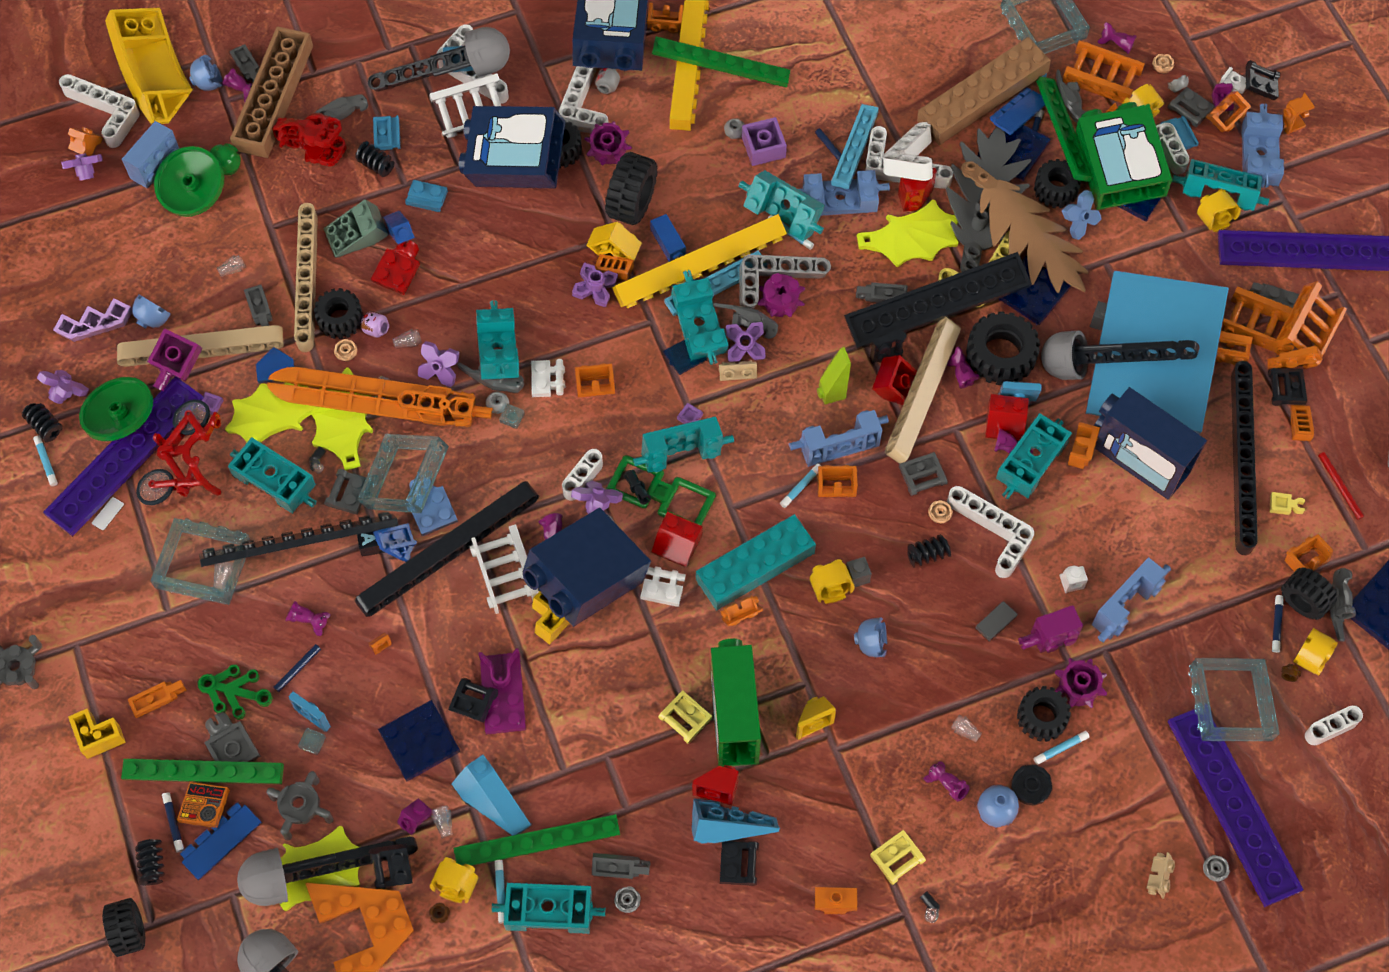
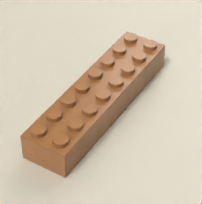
M276 27L230 138L232 146L238 152L264 158L269 157L276 139L273 135L272 127L278 118L285 117L313 48L310 33Z
M1027 37L919 109L917 122H927L930 124L931 137L938 145H941L1029 86L1039 76L1042 77L1048 73L1051 60Z

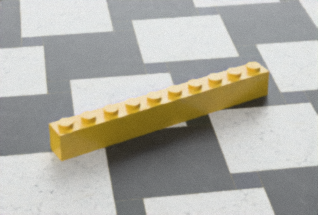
M709 0L684 1L679 42L704 48V42L701 41L706 35V28H703V25H707V14H705V11L709 10ZM677 61L670 111V129L691 131V124H695L696 114L693 113V109H697L695 95L699 93V84L696 83L700 81L701 70H698L697 65Z
M779 214L612 288L620 307L626 306L628 309L637 305L636 301L641 298L643 301L653 298V293L657 291L662 294L670 290L669 286L686 282L683 274L686 270H691L692 278L696 279L702 276V271L707 269L708 272L714 271L719 268L718 264L724 262L727 265L734 262V257L740 255L743 258L750 255V250L754 248L758 251L766 248V243L770 241L775 244L783 240L782 236L787 233Z

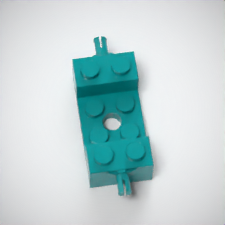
M1191 159L1185 177L1173 175L1172 182L1182 184L1183 193L1190 197H1201L1204 185H1208L1212 189L1220 188L1229 193H1237V205L1245 211H1254L1257 203L1268 206L1270 198L1259 196L1262 176Z
M766 170L755 175L751 185L743 180L739 183L738 187L747 191L743 207L757 215L764 211L773 216L779 214L781 221L790 226L788 233L801 241L812 236L814 231L820 235L822 234L824 227L817 223L825 206L823 203ZM784 199L790 202V208L784 205Z
M686 270L683 272L686 282L672 287V299L690 360L694 361L708 357L710 365H713V362L714 364L718 363L716 355L726 353L729 345L724 328H720L713 306V291L709 278L693 280L691 270ZM700 318L704 321V324L697 326L694 320Z
M492 300L490 301L491 309L476 310L481 380L519 378V357L515 339L513 308L498 309V302L494 300L493 304Z
M1041 413L1038 414L998 470L996 479L1007 486V489L1002 494L1004 498L1006 496V499H1009L1015 491L1029 499L1039 485L1043 474L1056 456L1059 457L1069 443L1072 432L1062 427V420L1056 419L1054 422ZM1037 449L1040 455L1034 456L1030 453V450Z
M716 416L644 433L642 436V457L633 458L635 466L645 464L648 473L660 472L666 469L667 455H674L685 450L690 451L697 447L702 460L707 458L713 459L721 455V447L724 444L734 442V437L732 434L723 437Z
M251 437L240 452L234 449L230 453V456L234 458L228 465L232 476L246 485L252 483L275 498L277 504L293 514L303 502L312 508L316 505L317 501L309 497V493L316 486L313 476ZM268 469L276 470L273 475H266Z
M507 883L505 904L492 903V912H504L503 925L507 931H527V928L568 929L569 933L590 934V922L593 916L605 917L606 908L593 907L591 886ZM546 901H551L554 907L551 911L546 912L542 909V904Z

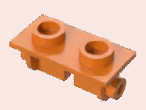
M750 595L740 600V608H738L736 602L723 607V610L720 611L722 621L727 626L739 624L741 620L755 617L759 612L763 611L762 607L758 604V597Z

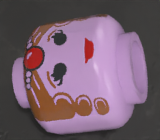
M370 311L362 317L361 328L365 334L379 338L387 333L389 323L387 317L383 314Z

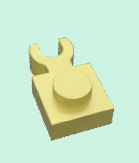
M1272 492L1270 495V513L1289 515L1291 510H1293L1296 514H1303L1305 508H1300L1297 504L1303 505L1305 499L1297 498L1291 500V494Z

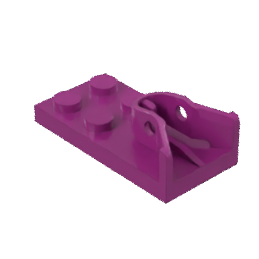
M516 648L513 653L485 656L482 652H479L482 686L498 689V696L493 700L484 721L486 735L525 731L526 722L519 648Z

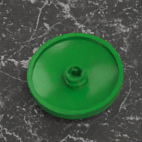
M196 146L177 149L169 154L158 167L154 180L156 197L165 209L175 215L182 217L199 215L212 207L221 195L224 186V172L219 160L206 149Z
M120 377L107 381L93 390L83 402L79 413L80 425L89 437L98 441H114L124 438L140 428L147 420L153 408V395L148 386L137 378Z

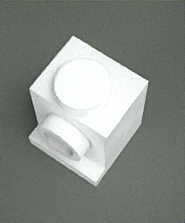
M1229 67L1221 78L1220 83H1232L1233 88L1231 92L1238 91L1243 94L1246 90V78L1232 71L1233 68Z
M1070 566L1059 575L1065 593L1084 589L1088 581L1083 566Z

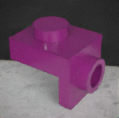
M1220 83L1214 86L1211 95L1215 107L1232 91V83ZM1232 103L1225 111H1233L1234 104Z
M418 798L401 811L397 823L403 830L413 835L417 826L431 817L433 811Z

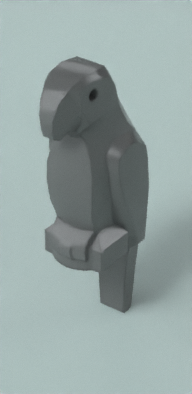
M1057 69V87L1068 114L1074 122L1078 123V119L1087 112L1081 108L1080 88L1077 82L1065 84L1062 81L1060 70Z
M362 94L340 97L320 108L315 113H322L328 117L331 116L342 120L351 115L355 109H360L361 112L368 108V101Z
M713 304L715 307L736 311L733 314L732 324L748 328L751 323L762 322L763 330L766 334L764 337L768 339L775 337L778 332V324L758 310L728 304Z
M460 362L457 364L460 370L492 390L518 393L524 387V379L520 375L519 378L481 380L480 366L478 370H472Z
M1340 568L1334 572L1332 587L1336 591L1337 601L1330 608L1336 637L1341 642L1345 641L1343 631L1344 619L1356 616L1355 608L1352 606V592L1348 586V581L1352 579V572L1346 568Z

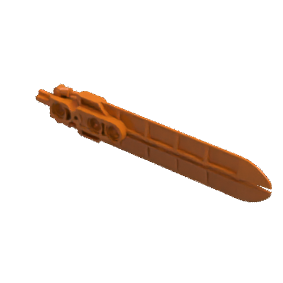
M301 367L283 368L272 373L268 380L294 385L267 382V387L276 397L286 402L419 421L439 426L455 425L456 427H470L473 417L491 419L493 408L475 406L476 398L473 393L469 394L463 391L460 393L447 387L425 386ZM298 385L310 386V387H317V388H322V389L301 387V386H298ZM326 389L337 390V391H344V392H350V394H349V393L329 391V390H326ZM354 393L365 394V395H372V396H378V398H377V397H370V396H363V395H356V394H354ZM451 394L457 395L451 400H448V397ZM382 397L392 398V399H398V401H397V400H390V399H383ZM405 399H412L410 404L403 403ZM426 401L431 402V405L428 407L422 406ZM461 407L469 408L466 412L459 411ZM449 414L455 421H445L444 417Z

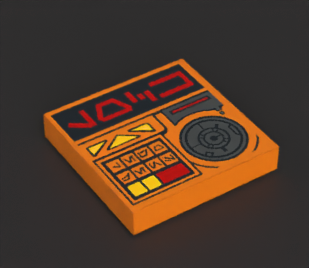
M189 782L177 821L179 823L218 828L230 791L229 788Z

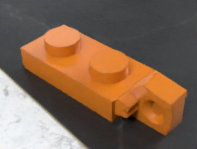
M1312 346L1279 353L1280 356L1267 359L1268 370L1272 368H1295L1302 364H1314L1323 359L1318 347Z
M181 680L173 684L171 681L167 683L164 681L127 700L137 719L178 698L177 695L186 691V688Z

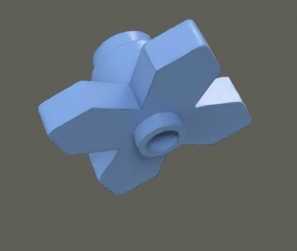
M1084 190L1078 196L1077 204H1068L1062 210L1064 218L1072 222L1070 233L1073 239L1079 240L1085 235L1087 223L1096 225L1102 219L1099 210L1091 209L1094 197L1089 190Z

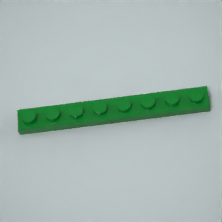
M657 36L654 40L653 55L787 88L789 69Z
M1039 76L1036 82L1073 178L1079 181L1090 182L1093 175L1055 79Z
M123 759L121 779L282 785L284 764Z
M615 814L454 847L453 849L457 864L474 866L619 836L620 830L617 815Z

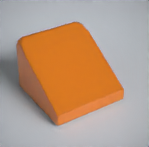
M383 633L369 642L368 645L376 655L392 645L388 634Z

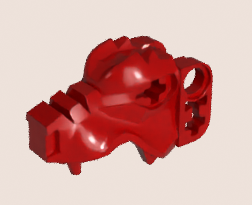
M312 113L304 120L278 118L272 127L274 137L280 141L279 147L282 148L286 145L293 149H304L305 162L310 161L314 164L319 163L331 167L338 163L347 149L345 140L338 136L342 130L340 120L331 116L328 117L322 113ZM336 143H342V146L334 147Z

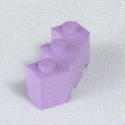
M113 298L105 314L87 306L79 322L62 314L53 331L73 342L124 327L132 314V308Z

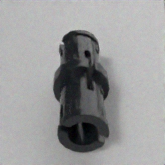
M634 470L627 471V475H624V478L629 483L631 492L635 493L642 505L649 503L651 496L646 491L644 482L640 481Z

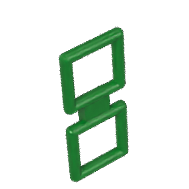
M624 455L606 489H613L623 493L622 500L645 509L649 503L642 505L637 497L615 488L627 464L635 466L633 457ZM645 464L635 466L647 472ZM663 470L660 472H650L655 476L647 492L652 500L661 503L657 511L658 515L665 517L667 508L678 487L682 486L707 497L694 522L702 525L716 497V493L680 477H675L670 485L661 481L664 476Z

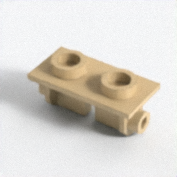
M752 360L739 362V364H735V362H722V364H719L720 381L757 378V363L752 362Z
M1167 852L1166 857L1162 853H1157L1154 856L1151 871L1158 873V875L1150 874L1147 884L1148 893L1156 895V892H1158L1162 899L1165 898V893L1169 892V876L1175 868V861L1169 852Z

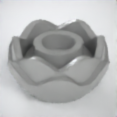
M1183 75L1178 79H1174L1172 82L1167 83L1168 89L1172 92H1177L1187 87L1189 78Z
M737 118L728 120L724 125L726 136L731 139L741 138L742 125H745L743 121Z
M499 391L492 392L486 398V407L493 408L492 413L500 414L509 405L507 395Z
M1212 855L1203 864L1204 874L1212 881H1222L1229 875L1228 862L1220 856Z
M627 886L616 892L614 903L621 912L630 913L639 907L641 897L639 892L633 887Z

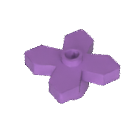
M85 153L75 155L76 159L61 162L63 169L74 167L79 180L94 178L93 173L95 172L92 163L103 161L102 154L87 157Z
M584 263L580 271L584 281L575 283L572 296L584 299L592 294L595 304L606 307L610 299V294L606 289L615 286L618 274L611 271L602 273L596 270L595 266Z
M762 322L751 323L746 332L737 324L726 325V336L735 342L728 350L729 362H740L746 352L754 361L765 360V348L755 342L764 334ZM747 339L749 341V345L744 346L742 344V341Z
M425 341L422 344L421 354L427 362L419 366L418 377L428 380L436 374L441 384L452 387L455 384L456 374L450 366L458 362L459 351L450 348L439 351L436 344Z
M56 370L54 374L48 371H40L37 379L43 384L51 386L48 398L58 404H62L72 394L79 397L87 396L89 391L83 384L72 381L71 375L64 370Z
M591 480L586 483L585 488L576 487L572 489L571 497L579 501H586L585 508L589 514L599 507L604 511L609 508V503L621 502L623 493L613 489H604L602 484Z

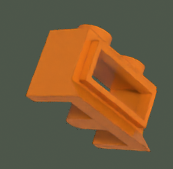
M649 3L648 28L656 32L661 29L668 30L671 33L681 31L684 5H680L679 12H671L669 5H664L663 11L653 10V3Z
M1238 91L1230 92L1206 118L1220 132H1229L1236 126L1235 122L1238 119L1246 116L1247 110L1251 106ZM1235 102L1239 108L1222 123L1218 117Z
M1305 92L1301 98L1298 97L1289 101L1283 110V129L1286 134L1306 127L1301 117H1308V111L1314 109L1315 106Z
M1221 331L1219 342L1226 343V346L1229 348L1234 347V345L1243 346L1244 351L1240 352L1218 347L1215 362L1230 363L1234 366L1239 361L1248 362L1253 337Z
M603 363L575 367L578 398L615 394L612 364ZM609 378V384H599V381H597ZM594 380L591 382L592 385L581 386V381Z
M1079 422L1072 452H1070L1069 466L1084 469V466H1088L1089 461L1092 459L1100 427Z
M818 466V497H856L858 487L857 466ZM823 480H851V486H842L841 482H835L834 486H823Z
M1317 534L1312 538L1307 537L1298 547H1291L1286 552L1285 562L1294 572L1302 567L1315 571L1330 561L1333 550ZM1314 549L1319 555L1303 565L1298 559Z

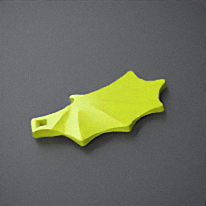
M931 200L919 211L906 216L896 217L887 215L886 220L889 224L882 229L857 234L860 250L866 249L883 253L896 267H900L904 262L916 258L932 261L941 249L957 247L959 244L950 225L951 221L958 225L955 215L941 210L936 200Z
M345 368L342 372L343 374L353 375L349 368ZM326 389V390H329V391H335V392H342V393H349V394H350V392H344V391H337V390ZM354 393V394H356V395H363V396H370V397L372 396V395H365V394ZM334 409L311 415L317 426L316 435L312 441L313 446H320L333 452L341 460L345 470L361 467L358 455L359 442L364 433H373L374 431L367 423V414ZM355 457L354 461L347 462V459Z
M261 383L251 396L232 400L234 415L232 421L225 427V430L229 434L240 435L246 442L252 437L261 443L269 436L287 429L302 431L303 428L300 426V423L308 416L317 412L334 409L286 402L276 397L267 387V384Z
M338 826L332 833L320 841L306 846L293 847L284 843L283 847L286 849V853L281 857V862L284 865L359 847L351 843L345 834L344 828ZM359 867L286 883L288 902L280 904L282 909L288 911L296 904L311 901L305 883L359 887Z

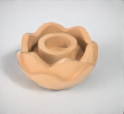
M1158 54L1153 58L1152 65L1157 72L1162 74L1168 73L1174 67V59L1169 54Z
M343 339L335 345L334 354L342 361L352 360L357 354V346L352 340Z
M939 500L931 504L928 514L931 520L941 524L950 520L953 510L947 502Z

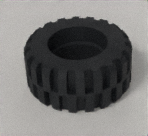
M627 152L621 156L610 179L605 199V212L609 218L630 225H636L641 221L651 202L657 181L658 166L654 159L633 152Z
M998 312L996 315L995 313H990L987 318L985 316L980 318L979 322L975 323L972 327L966 347L967 362L971 363L970 366L973 372L977 371L980 378L984 377L986 382H996V385H1002L1004 381L1020 382L1023 380V377H1027L1031 370L1034 369L1040 350V339L1037 338V331L1035 329L1032 330L1033 325L1029 321L1026 323L1024 321L1025 318L1022 316H1014L1015 313L1011 312L1009 314ZM995 339L1008 340L1018 348L1019 354L1011 358H1001L992 354L986 344Z

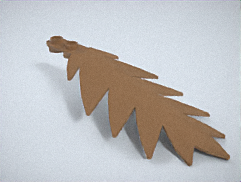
M972 161L963 163L961 167L962 174L975 181L977 187L984 188L980 198V213H984L990 202L989 222L992 245L996 246L1010 227L1009 255L1018 252L1020 256L1028 245V273L1032 285H1034L1045 263L1050 281L1057 293L1060 292L1063 280L1085 292L1086 289L1077 272L1088 274V270L1076 260L1063 253H1082L1083 250L1057 236L1049 234L1064 232L1067 230L1065 227L1032 214L1049 212L1050 209L1033 199L1012 191H1019L1020 187L1003 180H996Z

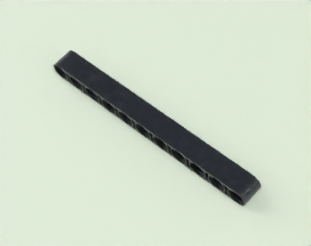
M1239 361L1231 373L1235 547L1239 554L1249 555L1258 541L1253 377L1251 364L1247 361ZM1243 541L1248 542L1250 546L1245 545Z
M528 481L520 483L360 593L355 598V603L366 617L374 615L468 550L469 546L473 545L471 538L475 537L478 543L533 505L539 499V495Z

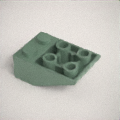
M366 199L324 228L336 258L375 245L389 235L378 206Z

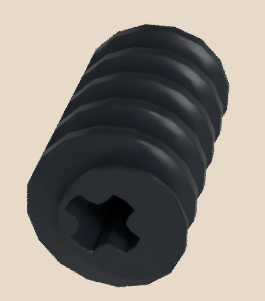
M364 141L355 154V158L359 163H362L381 177L388 176L395 165L394 161H391L390 155H386L384 151L380 152L379 148H375L373 144L370 145L368 141Z
M31 403L22 411V417L44 439L45 443L53 441L63 429V425L58 423L59 421L54 418V415L42 403Z
M941 534L937 535L936 538L930 537L929 541L927 539H924L922 543L917 541L915 546L913 544H908L907 546L908 558L913 568H915V562L922 566V560L929 564L930 557L934 562L937 561V555L941 559H944V553L951 557L950 546Z
M143 840L138 842V845L135 847V851L138 852L136 854V859L138 860L137 867L139 868L137 875L140 877L138 883L142 886L157 885L163 882L159 878L164 876L165 872L158 870L164 868V864H160L158 861L164 858L157 855L163 849L156 847L162 843V840Z

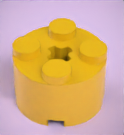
M1151 84L1139 87L1132 92L1133 96L1130 99L1127 97L1122 102V104L1135 102L1137 106L1149 104L1153 117L1160 112L1159 108L1164 105L1162 98Z
M1220 189L1212 195H1205L1200 200L1201 205L1198 208L1197 214L1210 231L1218 232L1229 227V222L1239 217L1241 209L1226 190Z
M837 559L830 564L824 566L817 565L812 569L813 573L810 576V582L818 602L821 603V600H824L825 604L835 603L846 598L845 594L850 591V594L854 591L855 586L847 566L842 560Z
M1313 628L1293 662L1319 676L1326 662L1332 656L1338 642Z
M445 857L439 863L430 888L434 892L436 889L441 892L439 896L452 902L462 903V900H465V903H468L478 881V876L474 873L475 868L468 864L462 866L457 864L455 860Z

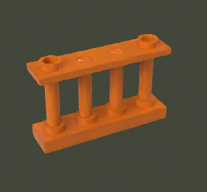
M1079 40L1075 52L1079 56L1073 68L1066 67L1062 81L1067 84L1068 82H1077L1081 89L1120 103L1127 97L1130 99L1133 89L1129 88L1135 75L1141 76L1145 63ZM1085 57L1095 60L1090 74L1080 71ZM1102 63L1112 66L1106 80L1096 76ZM1118 69L1128 72L1123 85L1113 83Z
M1318 281L1304 285L1275 342L1280 346L1292 343L1297 349L1307 348L1297 338L1300 330L1314 343V346L1318 347L1323 357L1347 309L1342 307L1333 310L1319 296L1322 285ZM1314 302L1329 315L1326 322L1311 310ZM1306 316L1322 329L1319 336L1304 324ZM1322 360L1314 364H1304L1303 368L1316 367Z
M1237 286L1231 302L1236 303L1229 320L1223 319L1221 331L1253 337L1252 344L1275 352L1277 355L1293 351V345L1285 344L1280 346L1275 342L1276 339L1271 337L1277 321L1285 322L1292 307ZM1243 306L1253 310L1247 327L1236 323ZM1260 313L1271 317L1264 334L1254 330Z

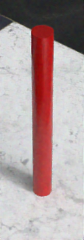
M1325 452L1320 453L1318 457L1357 520L1362 519L1364 514Z

